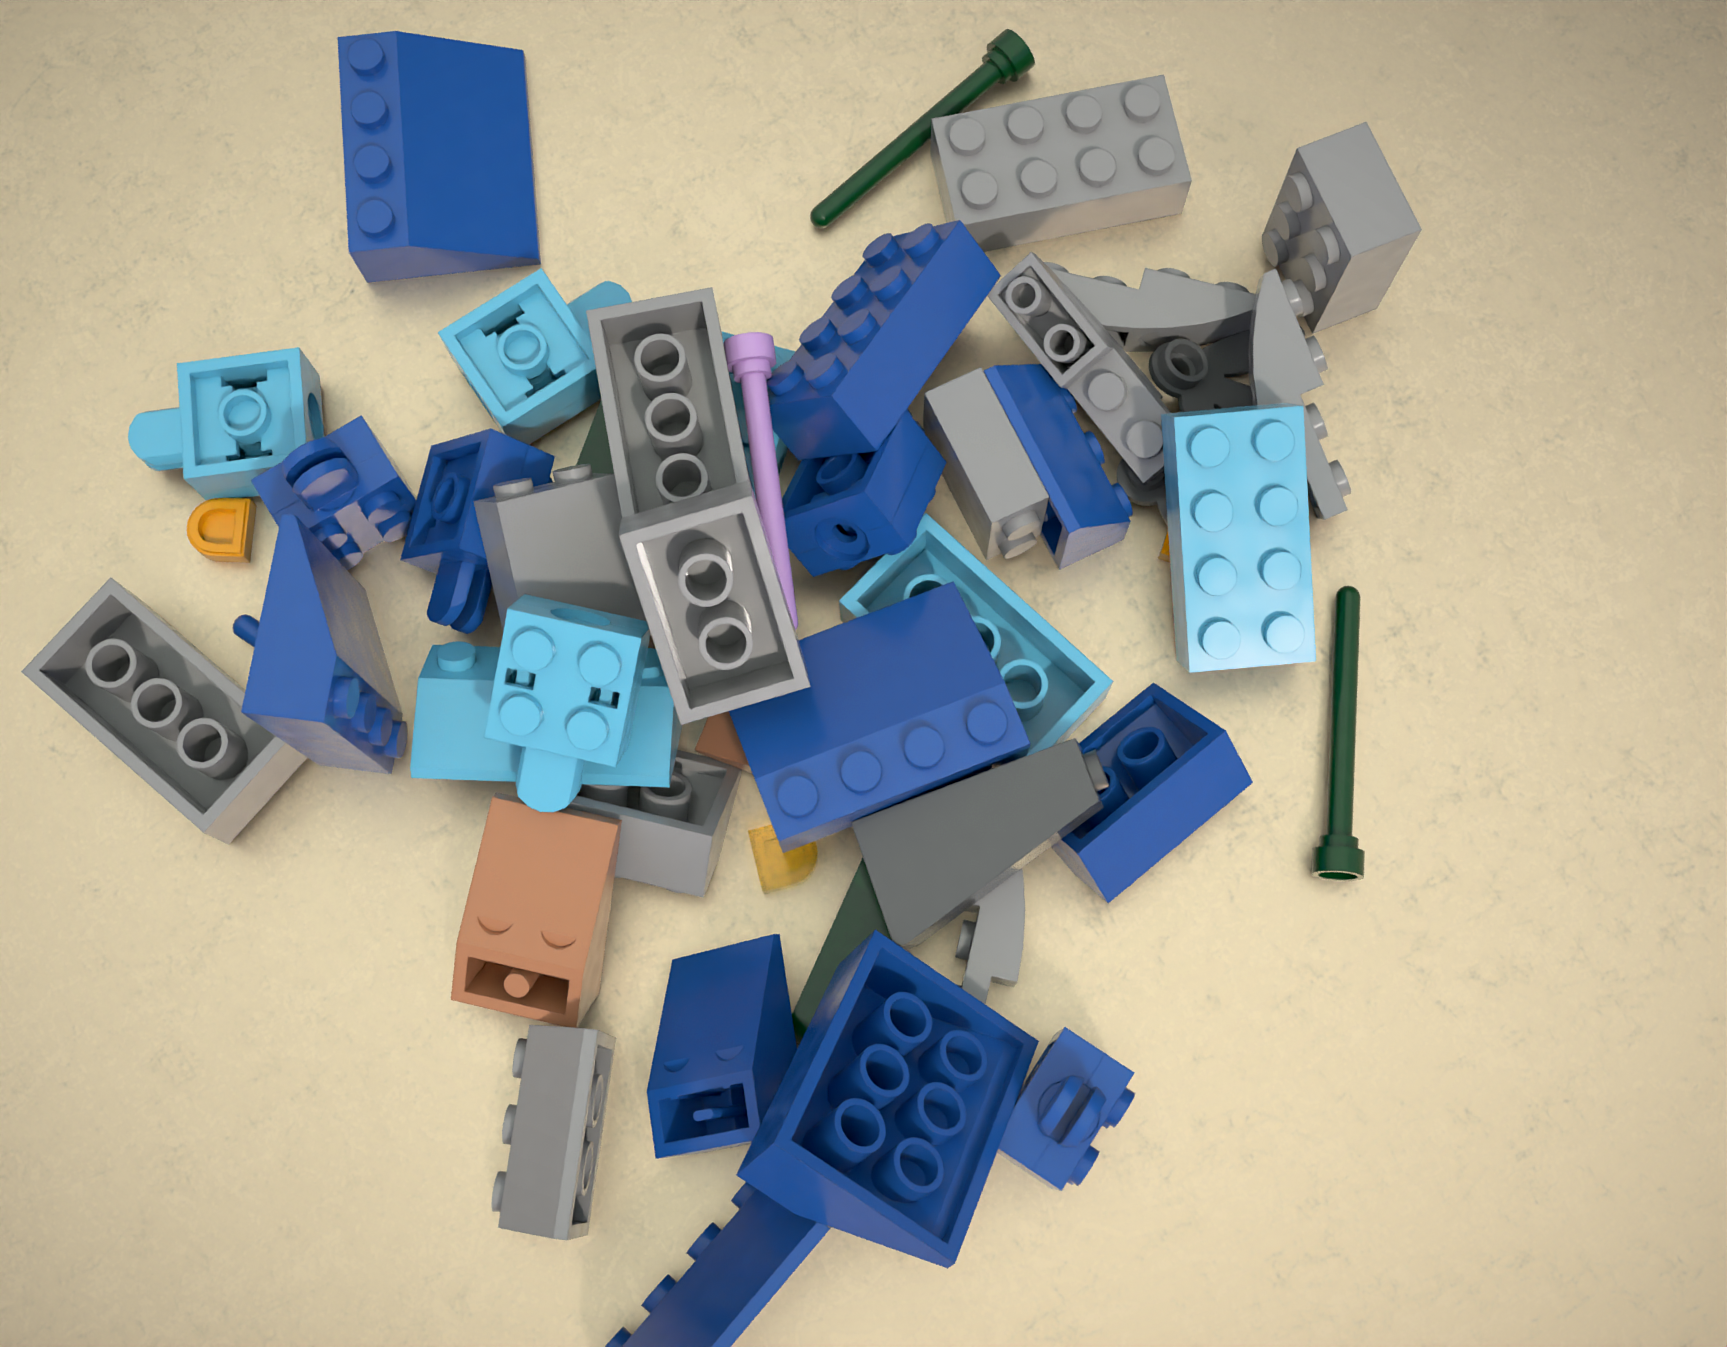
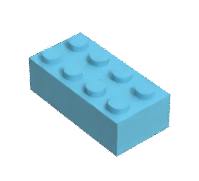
M1278 403L1161 414L1176 661L1189 673L1315 662L1316 645L1303 405Z
M925 513L919 523L917 536L913 543L896 555L885 554L839 600L841 621L843 623L954 581L1009 690L1031 743L1027 756L1065 742L1104 701L1113 680Z

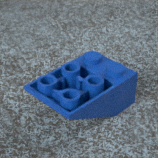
M772 934L672 959L647 1087L656 1159L705 1153L752 1143L797 1051L780 934Z

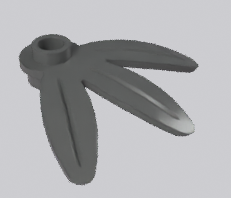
M1300 326V328H1301V330H1302V333H1303V335H1304V337H1305V331H1304V330L1302 329V327ZM1250 329L1227 336L1203 349L1187 339H1176L1161 344L1155 349L1149 359V372L1152 380L1164 393L1178 398L1180 412L1252 406L1250 386L1225 378L1249 373L1248 342Z

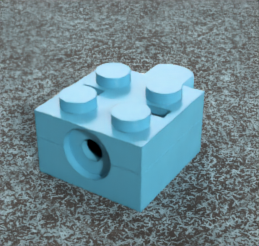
M542 268L445 327L438 334L454 363L500 431L529 445L601 399L586 311L629 303L632 300L629 293L621 285L611 281H604L566 304Z
M299 347L177 363L179 407L139 413L133 419L128 432L130 448L150 469L165 471L183 468L184 480L206 501L214 498L260 496L251 482L253 478L281 463L299 446L324 437L320 375Z
M527 594L521 596L507 609L484 738L522 746L516 777V789L518 797L528 807L539 812H556L566 808L581 789L586 761L616 767L629 746L651 636L647 621ZM615 692L620 693L618 706H613Z

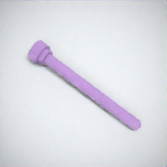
M742 333L726 339L723 344L728 370L734 374V380L737 383H741L756 502L796 630L798 627V617L766 380L772 376L771 368L776 365L773 336L767 333Z

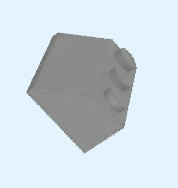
M677 750L670 787L582 784L577 796L566 808L622 820L614 878H625L666 888L675 893H686L704 897L719 861L742 769L710 757Z
M529 1025L527 1039H518L512 1068L513 1077L521 1078L517 1105H508L502 1129L503 1144L511 1145L507 1172L499 1171L497 1173L492 1192V1211L500 1212L498 1228L559 1240H571L588 1235L616 1037L595 1029Z

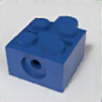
M908 408L878 451L802 460L782 497L788 548L813 577L837 569L848 570L862 561L884 554L896 555L908 548L915 540L919 523L928 503L935 496V487L947 462L926 436L925 430L919 422L913 419Z
M362 415L325 437L299 446L281 463L251 480L278 527L282 513L296 515L346 570L356 566L362 560L363 553L381 542H393L405 537L408 533L417 499L393 458Z
M491 428L431 446L400 561L437 574L427 609V617L430 621L443 626L450 625L452 629L465 634H469L479 627L484 618L492 581L473 501L495 496L493 485L506 481L532 478L533 487L552 483L550 474L555 456Z
M1064 1027L1053 1036L1022 1085L997 1153L1051 1189L1062 1191L1066 1183L1079 1186L1099 1155L1100 1151L1090 1145L1102 1126L1106 1129L1109 1126L1115 1128L1135 1097L1136 1093L1126 1087L1135 1072Z

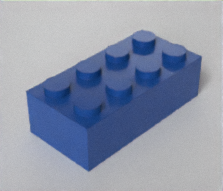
M961 220L936 226L927 223L919 226L912 232L895 236L891 233H886L872 241L864 250L862 257L865 260L854 275L840 283L831 295L833 303L824 315L811 323L802 332L799 338L801 345L791 359L772 372L771 378L766 382L772 428L798 460L878 451L1001 277L1000 273Z

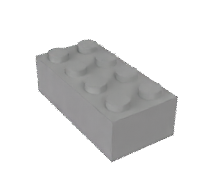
M1164 75L931 119L930 155L946 223L961 220L983 252L1182 214L1192 182Z
M710 287L587 310V320L622 518L750 480L713 288Z
M111 577L21 671L197 828L228 845L307 759L302 753L241 713L245 689L141 599Z

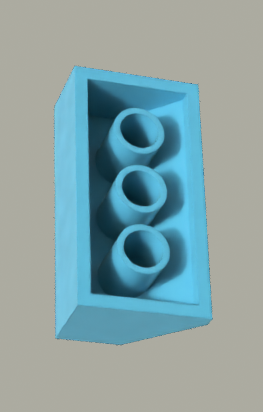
M461 641L449 642L444 645H432L418 677L410 762L411 778L516 782L522 746L484 738L500 647L473 646L470 643ZM648 648L627 750L616 767L586 761L582 784L670 787L682 725L680 724L656 649ZM615 692L613 706H618L620 696L618 692Z

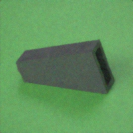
M1076 738L851 822L892 941L905 950L920 945L1104 808L1098 791L1108 788L1109 784L1096 750L1084 754Z

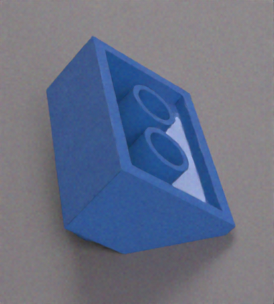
M1042 364L994 365L984 370L993 391L1049 495L1040 535L1059 570L1124 540L1131 522L1129 517L1133 515L1131 503L1119 483L1111 485L1101 467L1105 463L1102 448L1091 431L1083 433L1074 416V413L1077 412V405L1070 391L1066 388H1061Z
M1153 682L1079 743L1084 754L1096 750L1109 787L1098 791L1104 808L1051 847L1074 875L1109 903L1250 786L1253 781L1226 730Z

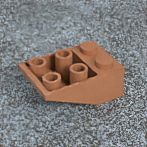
M497 792L491 799L457 938L451 1000L564 1027L577 1028L600 991L622 820L570 808H564L556 812H539L528 807L519 797Z

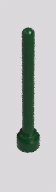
M1005 29L988 43L987 53L982 56L983 64L815 206L810 213L812 224L820 229L830 226L931 139V119L962 113L997 82L1000 84H1005L1008 80L1016 82L1033 68L1035 60L1024 40L1014 31Z
M1353 586L1341 587L1335 596L1326 835L1320 836L1319 846L1313 848L1312 876L1334 881H1356L1363 879L1365 851L1358 848L1359 839L1352 836L1361 600L1359 591Z

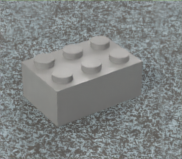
M1367 122L1296 149L1262 234V245L1265 255L1272 266L1276 267L1279 265L1285 279L1291 278L1304 308V313L1297 316L1305 318L1312 334L1377 309L1422 230Z
M750 480L621 518L619 538L681 725L811 687L806 662Z

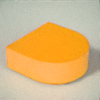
M214 498L204 501L192 511L188 519L187 536L190 543L204 557L212 561L250 563L257 505L251 499Z

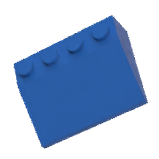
M400 31L337 37L349 254L366 282L540 265L541 256L524 51Z
M282 513L241 713L320 766L392 774L395 758H401L404 754L408 728L407 723L402 721L403 713L366 590L296 515Z
M954 581L800 639L799 643L806 662L811 687L729 711L783 853L852 827L851 822L1023 758L1027 756L1031 744L1006 683Z
M874 930L838 964L736 1176L796 1215L948 1269L957 1260L1039 1041L895 942Z
M746 1182L731 1200L739 1208V1211L722 1230L714 1222L704 1230L686 1252L695 1261L678 1282L668 1274L642 1303L641 1306L650 1315L638 1329L631 1334L625 1327H622L605 1347H731L831 1227L792 1213Z

